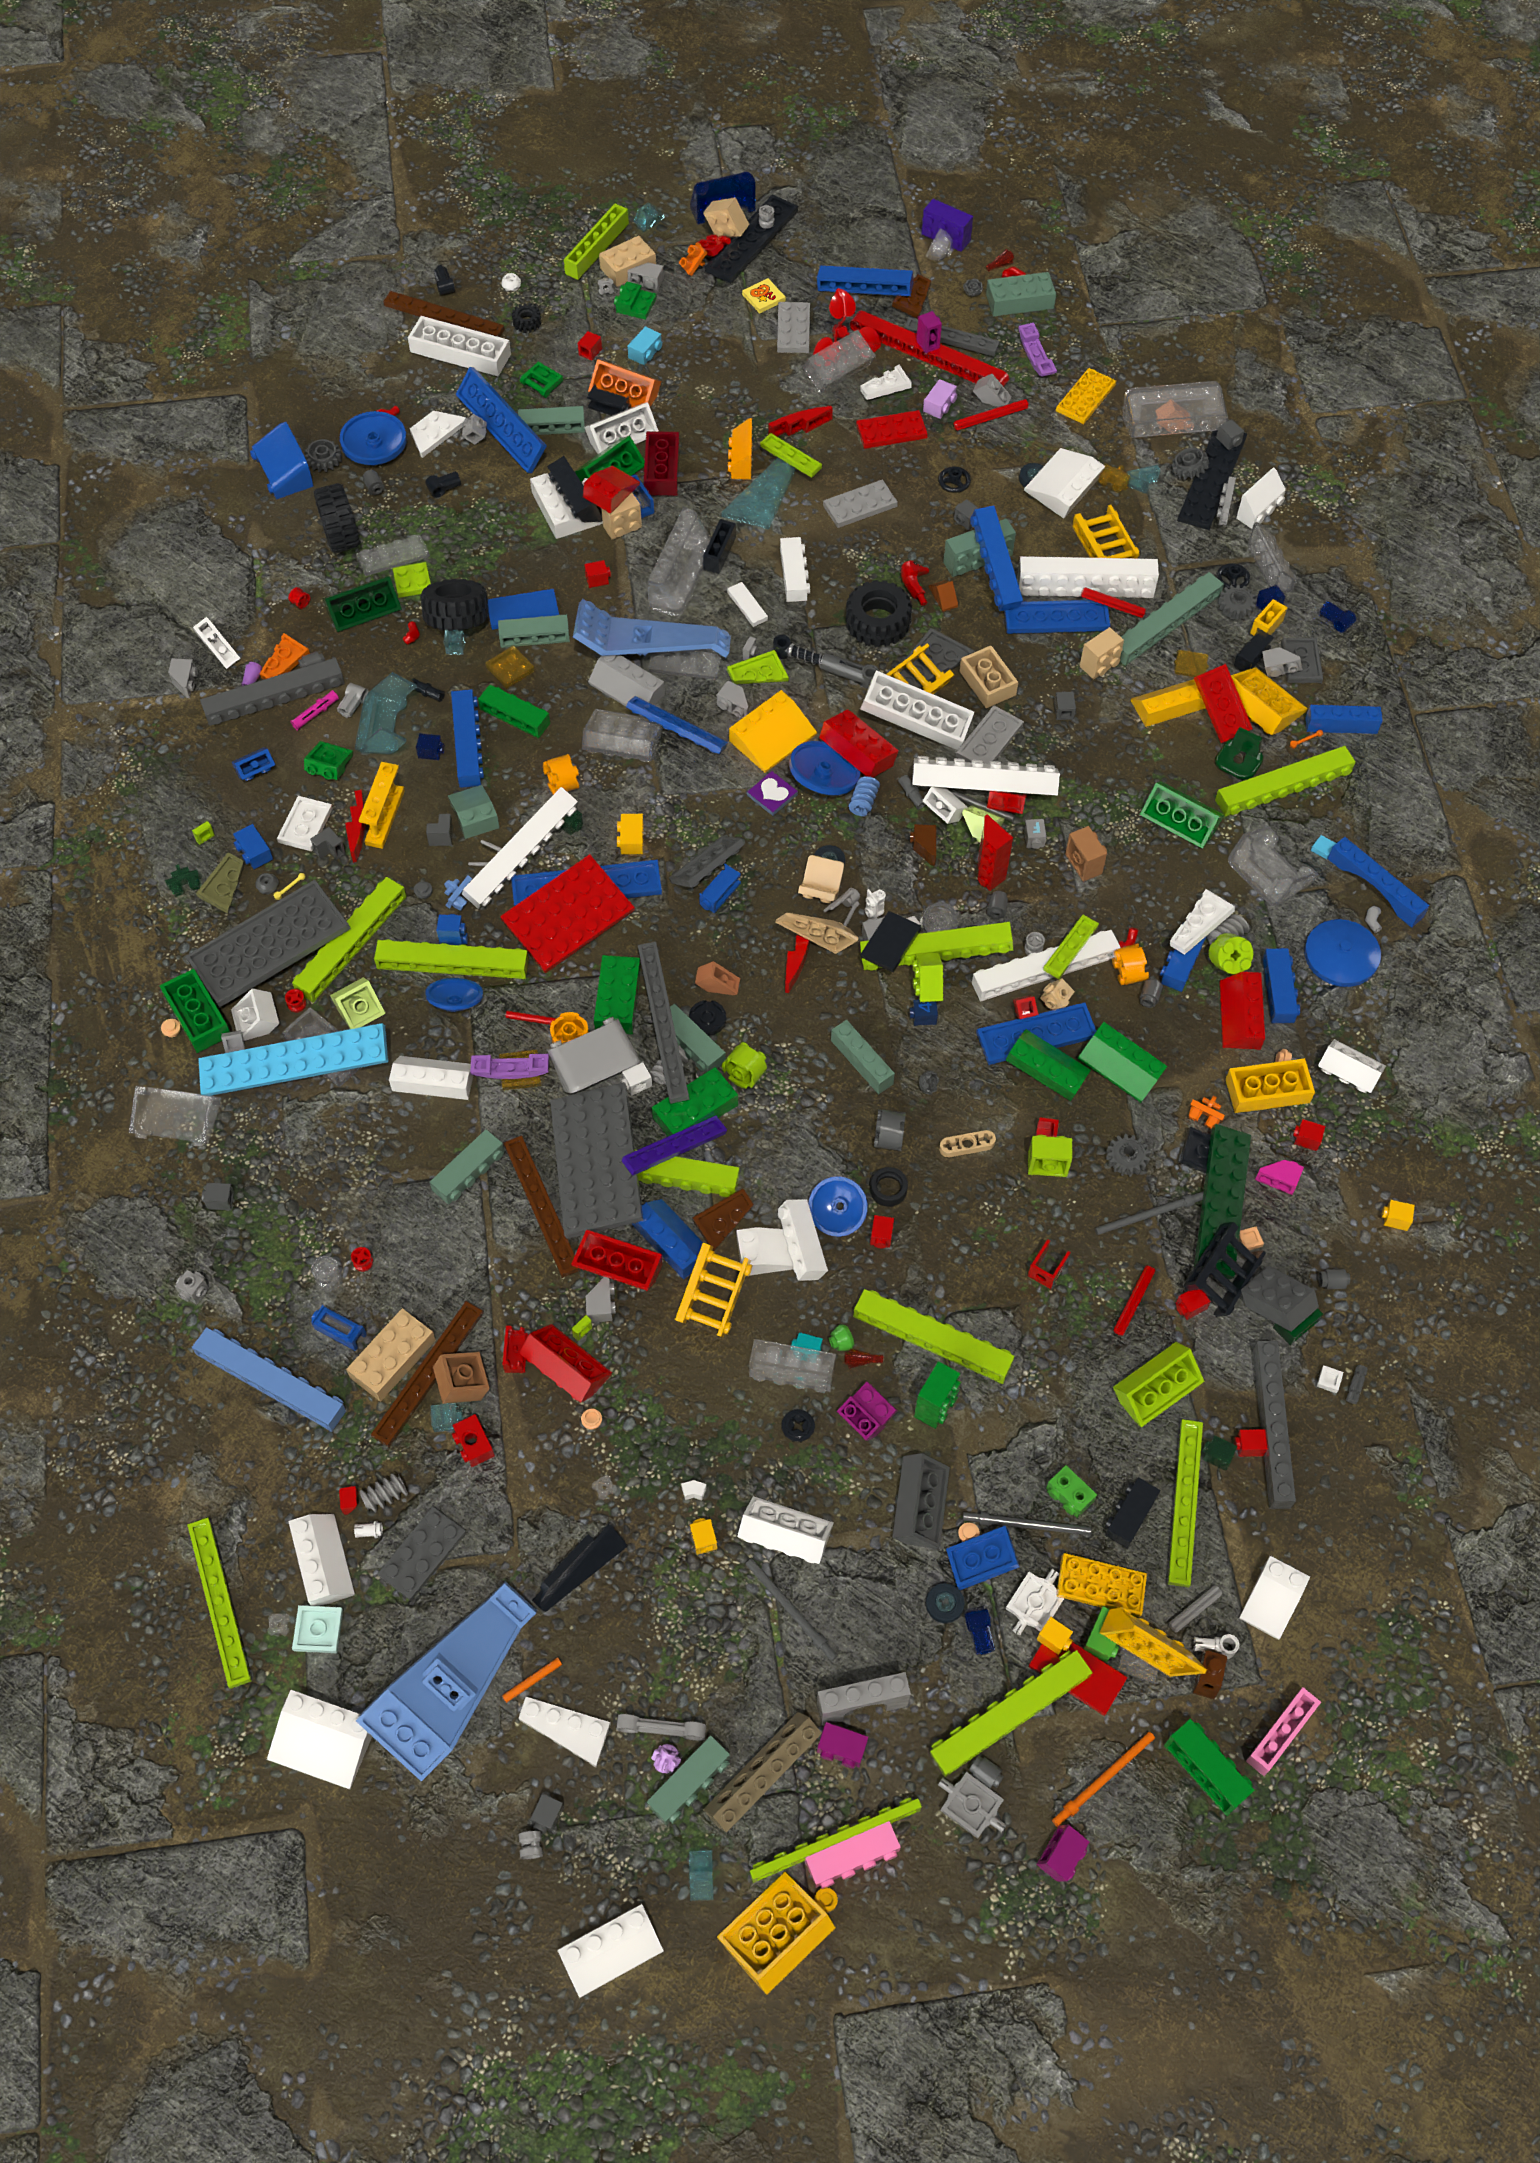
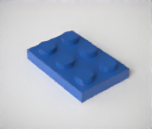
M1006 1526L946 1549L959 1590L1020 1567Z

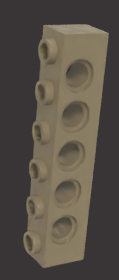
M797 1712L716 1795L703 1811L717 1827L727 1833L822 1734L808 1716Z

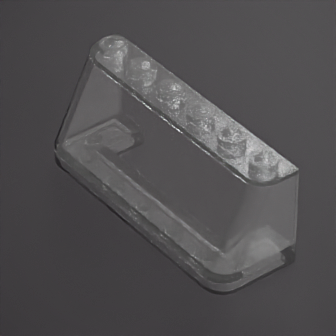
M1216 381L1131 388L1126 391L1124 396L1123 421L1131 438L1218 430L1221 424L1229 421L1222 388Z
M683 507L647 581L649 609L673 616L683 614L702 575L703 555L711 540V536L693 509Z

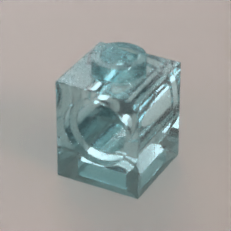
M445 630L444 645L446 654L464 655L465 636L463 630Z
M456 1403L431 1405V1424L434 1432L454 1430L452 1425L463 1420L462 1410H458Z

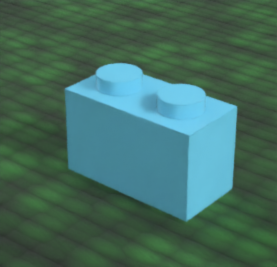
M645 326L627 346L628 358L645 365L661 349V333Z

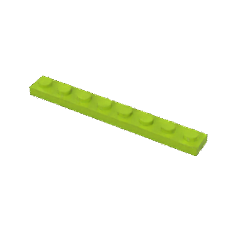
M1182 1419L1168 1584L1189 1588L1191 1586L1203 1422Z
M205 1518L187 1524L227 1684L231 1689L251 1682V1677L210 1519Z
M907 1798L899 1803L900 1806L897 1808L886 1807L878 1812V1816L873 1818L870 1815L859 1819L858 1824L850 1827L848 1824L838 1828L837 1833L829 1836L827 1833L817 1837V1842L808 1845L806 1842L796 1846L795 1851L790 1854L782 1852L773 1857L774 1860L769 1863L765 1861L758 1862L750 1870L752 1882L755 1883L804 1862L805 1858L888 1821L892 1824L920 1812L922 1808L918 1798L915 1800Z

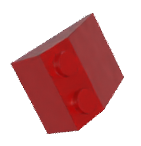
M611 466L593 473L584 482L583 498L611 514L640 485V481Z

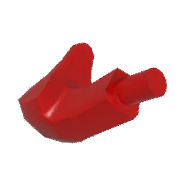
M909 560L901 566V578L912 597L918 599L921 606L927 604V600L924 597L925 591L918 583L917 577L928 574L929 569Z

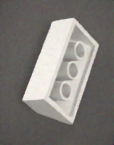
M648 402L584 427L591 445L598 454L623 437L630 435L633 442L637 444L646 440V431H658Z
M399 1056L393 1062L389 1082L392 1091L468 1100L473 1075L470 1073L471 1064Z
M753 1496L743 1514L738 1537L746 1542H754L763 1545L767 1549H775L784 1552L788 1556H796L809 1563L819 1564L834 1522Z
M309 1514L288 1521L309 1604L311 1606H323L354 1596L355 1592L335 1515Z
M642 1904L558 1950L579 1998L664 1952Z

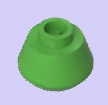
M839 1324L831 1332V1337H829L830 1345L838 1351H850L854 1347L852 1334L846 1325Z

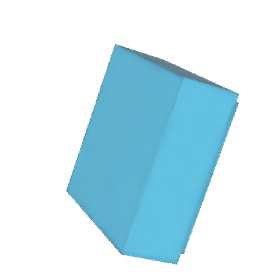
M1320 835L1312 846L1311 851L1327 859L1332 847L1336 843Z

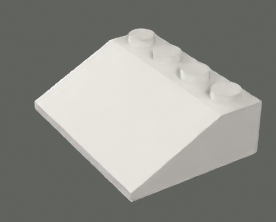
M1060 448L1024 488V491L1064 519L1097 482L1105 466L1091 456Z
M548 474L530 478L532 494L556 539L603 524V521L582 522L579 517L575 518L570 510L573 507L566 504L563 499L564 493H559L555 486L557 482L553 483Z
M290 1690L280 1714L267 1760L351 1789L372 1736L356 1722L360 1714Z

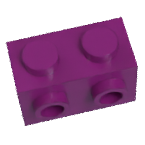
M933 311L918 316L916 341L925 353L940 348L942 323Z
M826 1722L817 1753L821 1754L820 1757L825 1760L833 1761V1759L842 1761L841 1764L843 1766L854 1769L855 1766L860 1767L868 1737Z
M1059 1825L1036 1865L1057 1882L1068 1881L1074 1876L1077 1863L1086 1855L1089 1841L1070 1825Z

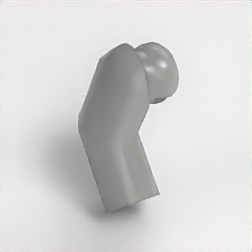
M1376 906L1368 909L1365 918L1366 923L1374 933L1382 929L1377 921L1379 914H1381V909Z

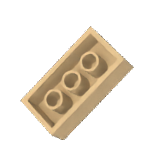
M402 1308L346 1369L350 1379L381 1402L435 1343L433 1331Z

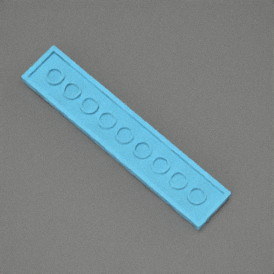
M381 1023L199 1058L201 1095L203 1097L387 1063L385 1025Z

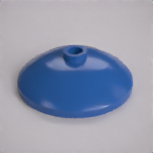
M446 978L431 983L426 988L425 996L427 1001L434 1007L457 1012L477 1005L483 998V989L479 984L468 979Z
M830 1177L821 1181L813 1189L808 1202L814 1225L820 1231L830 1236H846L855 1232L865 1221L868 1212L867 1197L863 1189L855 1181L846 1177ZM839 1202H842L844 1205L842 1210L837 1207Z

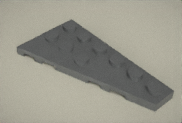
M930 628L906 659L913 654L912 652L918 646L923 647L925 644H928L929 647L925 654L940 672L946 673L960 665L961 658L975 651ZM920 658L913 662V665L928 682L936 680L935 675ZM907 667L900 672L910 685L919 689L923 688Z

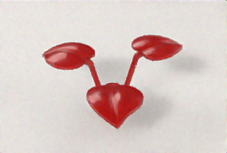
M836 289L829 304L830 314L836 319L843 318L832 328L834 342L829 337H824L818 341L813 352V364L832 365L838 360L840 351L835 346L837 337L844 338L847 335L856 339L854 348L861 354L874 353L881 347L879 335L874 328L869 326L862 327L858 331V336L848 333L847 327L842 325L846 320V316H852L856 309L854 299L843 289Z

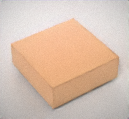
M1257 1226L1240 1231L1239 1241L1247 1249L1252 1250L1263 1247L1264 1243Z

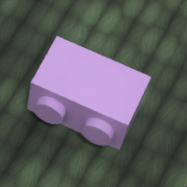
M939 379L924 399L923 412L941 419L943 414L948 412L951 403L956 401V386Z

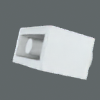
M931 787L923 799V802L947 824L959 822L963 816V809L968 808L946 787Z

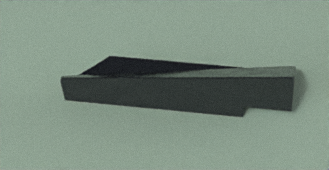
M610 1524L604 1528L595 1540L587 1534L543 1581L540 1586L541 1591L533 1598L532 1602L543 1612H547L627 1547L626 1542Z

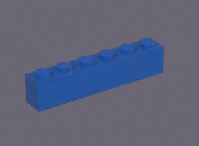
M820 265L817 275L818 291L836 292V289L840 288L848 293L911 296L913 271Z
M995 506L975 509L970 522L972 527L975 528V539L977 543L979 542L980 555L985 561V572L990 578L989 584L995 594V604L998 606L999 611L1018 608L1023 602V598Z
M472 689L451 691L460 788L481 785V778H484L483 767L480 768V764H483L482 753L478 752L482 747L481 739H477V735H480L479 724L476 725V721H479L478 710H475V707H478L477 696H473Z

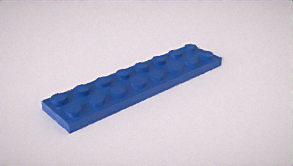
M469 367L455 395L473 414L487 422L486 428L527 473H532L547 445L475 368Z
M658 860L600 866L626 898L662 894ZM566 870L515 875L511 879L514 906Z

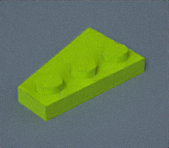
M775 650L727 666V672L734 684L786 682L789 680Z

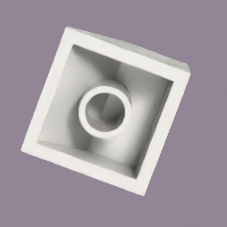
M251 989L231 1009L236 1031L241 1030L243 1041L267 1035L279 1024L271 992Z

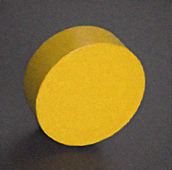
M824 1888L816 1893L814 1901L826 1913H829L836 1908L838 1898L834 1890Z

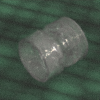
M321 1256L313 1262L311 1271L320 1289L332 1291L340 1286L342 1275L335 1259L330 1256Z

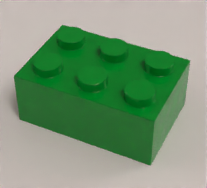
M938 1361L918 1394L914 1417L934 1429L938 1427L939 1423L943 1425L948 1416L949 1408H953L958 1399L961 1373Z

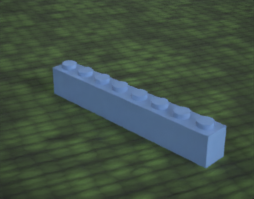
M206 1327L192 1346L197 1356L331 1432L346 1412L343 1405L344 1402L338 1397H329L322 1388L318 1386L313 1388L308 1385L309 1382L300 1376L296 1378L292 1376L288 1369L284 1367L280 1369L274 1366L275 1363L269 1358L265 1357L262 1359L258 1357V1353L251 1348H247V1350L242 1348L238 1341L233 1338L228 1340L217 1329L212 1331Z

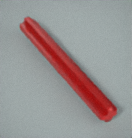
M1026 399L962 418L954 421V428L958 431L1027 409L1029 404Z

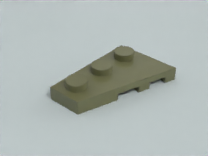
M228 852L197 891V897L229 914L244 867V861Z

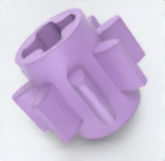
M664 1744L663 1746L659 1745L658 1750H654L651 1759L655 1760L654 1766L659 1772L669 1773L670 1771L673 1772L674 1768H678L681 1758L677 1757L679 1752L674 1746Z

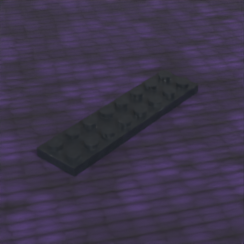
M772 194L762 206L769 205L773 207L774 225L771 228H762L759 225L760 216L758 209L748 220L749 226L743 234L738 237H732L731 243L726 244L719 251V254L706 264L705 272L731 284L797 213L798 206Z
M1220 425L1215 426L1205 451L1209 460L1208 469H1204L1205 473H1199V477L1195 475L1178 516L1179 522L1206 530L1211 528L1220 506V497L1224 495L1222 493L1224 483H1228L1229 477L1232 476L1247 438V433H1244L1242 443L1228 450L1216 438Z

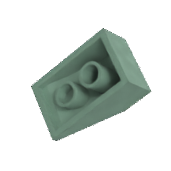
M482 785L448 795L465 839L499 828L496 811Z

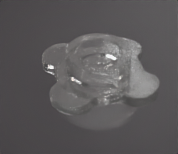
M604 1475L592 1483V1489L596 1490L600 1500H605L609 1494H614L617 1491L616 1485L612 1484L611 1477L608 1475Z
M271 1614L269 1616V1628L267 1629L268 1634L271 1636L275 1634L287 1635L289 1633L288 1622L291 1619L288 1614Z

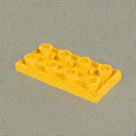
M1088 368L1058 404L1056 411L1079 423L1085 424L1115 387L1116 380Z
M1063 1553L1056 1597L1101 1608L1103 1606L1108 1609L1124 1607L1131 1611V1615L1140 1617L1143 1612L1147 1573Z

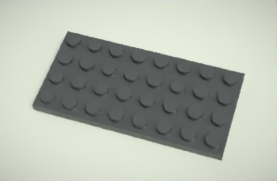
M313 880L185 957L220 1008L351 928L316 880Z
M625 1082L550 1100L563 1228L566 1239L584 1235L586 1230L598 1232L644 1221L638 1174L632 1176L621 1161L623 1156L635 1151L628 1092Z

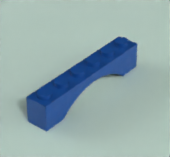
M1344 837L1332 847L1328 860L1340 870L1356 874L1371 883L1388 900L1397 916L1411 928L1424 918L1430 905L1350 840Z

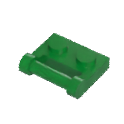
M539 361L520 378V383L530 386L544 398H547L550 392L563 381L562 375ZM531 378H534L535 380L539 381L545 386H540L539 384L532 381Z

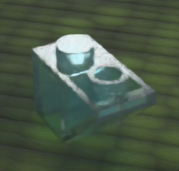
M648 202L638 209L633 221L645 232L664 219L665 215L655 205Z

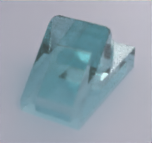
M1154 465L1127 471L1125 485L1146 494L1149 483L1158 481L1159 466Z
M712 1850L689 1851L690 1901L713 1900Z

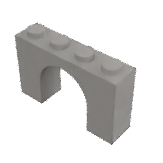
M903 1672L818 1691L817 1708L821 1726L825 1725L826 1722L830 1724L841 1722L846 1713L869 1705L885 1704L886 1711L908 1707L911 1693L906 1673Z

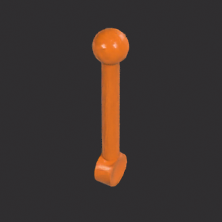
M1317 730L1315 734L1301 740L1291 741L1290 747L1296 748L1298 744L1316 736L1321 737L1323 731Z

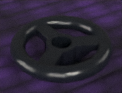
M952 466L940 472L938 482L944 490L958 493L970 486L971 476L965 469ZM962 474L966 477L965 484L961 482ZM945 483L956 484L958 487H957V488L950 487V486L946 485Z
M1235 563L1221 566L1216 574V578L1224 583L1223 588L1229 589L1230 585L1223 581L1221 575L1228 577L1234 588L1237 586L1236 581L1238 578L1244 575L1245 581L1239 585L1240 588L1247 586L1250 582L1248 570L1242 565Z

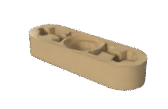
M989 1130L946 1137L940 1142L939 1150L944 1157L987 1151L994 1147L996 1137ZM984 1137H987L990 1142L986 1143V1141H983ZM970 1140L973 1146L966 1148L962 1145V1142ZM946 1144H949L952 1149L948 1150V1148H945Z

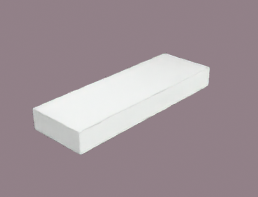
M742 582L727 588V593L753 627L768 620L766 613Z

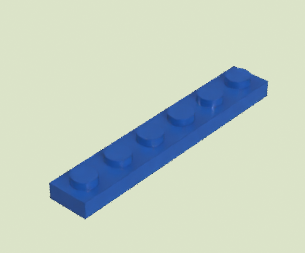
M636 696L627 703L626 708L630 709L633 713L640 714L649 721L656 722L662 725L663 728L678 733L679 736L688 738L695 744L708 748L713 753L720 754L726 749L727 741Z

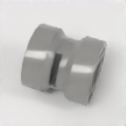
M769 205L760 207L759 225L762 228H771L774 225L773 207Z
M1031 932L1028 934L1024 948L1027 955L1043 951L1045 938L1041 933Z
M527 1831L518 1834L519 1842L522 1845L520 1859H535L543 1856V1850L540 1847V1841L542 1840L541 1831Z

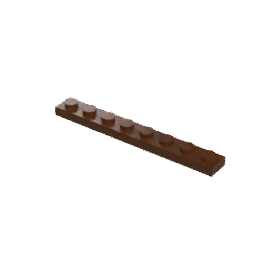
M390 291L383 301L384 306L419 317L424 316L496 337H500L505 330L502 324Z
M519 1136L504 1142V1147L561 1278L581 1271L580 1268L571 1266L575 1255L568 1239L564 1236L562 1225L523 1137Z
M465 1301L371 1433L372 1438L390 1447L436 1382L433 1366L440 1355L455 1354L484 1314L483 1310Z

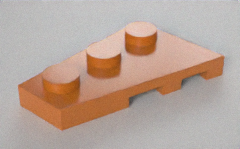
M283 633L281 642L275 646V652L272 657L268 658L260 672L261 678L265 680L290 672L299 664L298 660L302 656L310 654L309 649Z

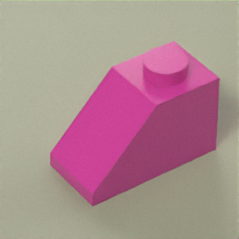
M1282 1160L1260 1168L1255 1180L1293 1195L1304 1167L1294 1161Z

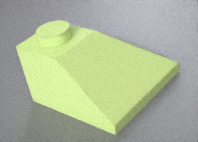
M974 806L965 808L962 812L972 836L977 838L978 842H981L985 815L988 814L1000 826H1002L1005 820Z

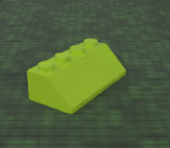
M1175 1342L1113 1386V1389L1120 1404L1140 1427H1143L1205 1381L1191 1349Z

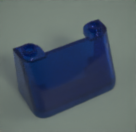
M743 172L697 183L694 186L690 201V209L697 224L705 223V215L703 213L712 201L736 198L741 209L742 207L747 208L748 213L756 211V181L753 175L749 172Z

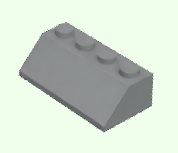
M621 655L601 656L588 681V684L624 706H627L628 701L634 696L656 705L665 695L664 681Z

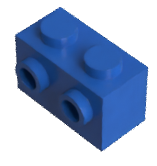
M265 747L232 761L238 777L241 780L245 779V781L254 778V774L270 771L271 767L275 765L268 748Z
M253 824L233 834L235 838L233 844L238 852L242 851L244 862L246 864L250 863L253 869L273 860L269 847Z
M439 914L437 923L439 943H446L448 945L467 944L468 933H466V923H463L461 915Z

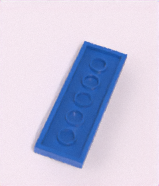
M1091 600L1022 602L1018 608L1004 610L1007 634L1105 631L1110 627L1108 606Z
M1081 1003L1040 1013L1028 1018L979 1028L976 1032L987 1063L991 1065L1006 1061L1009 1052L1025 1029L1055 1048L1091 1040L1096 1033V1028L1086 1003Z

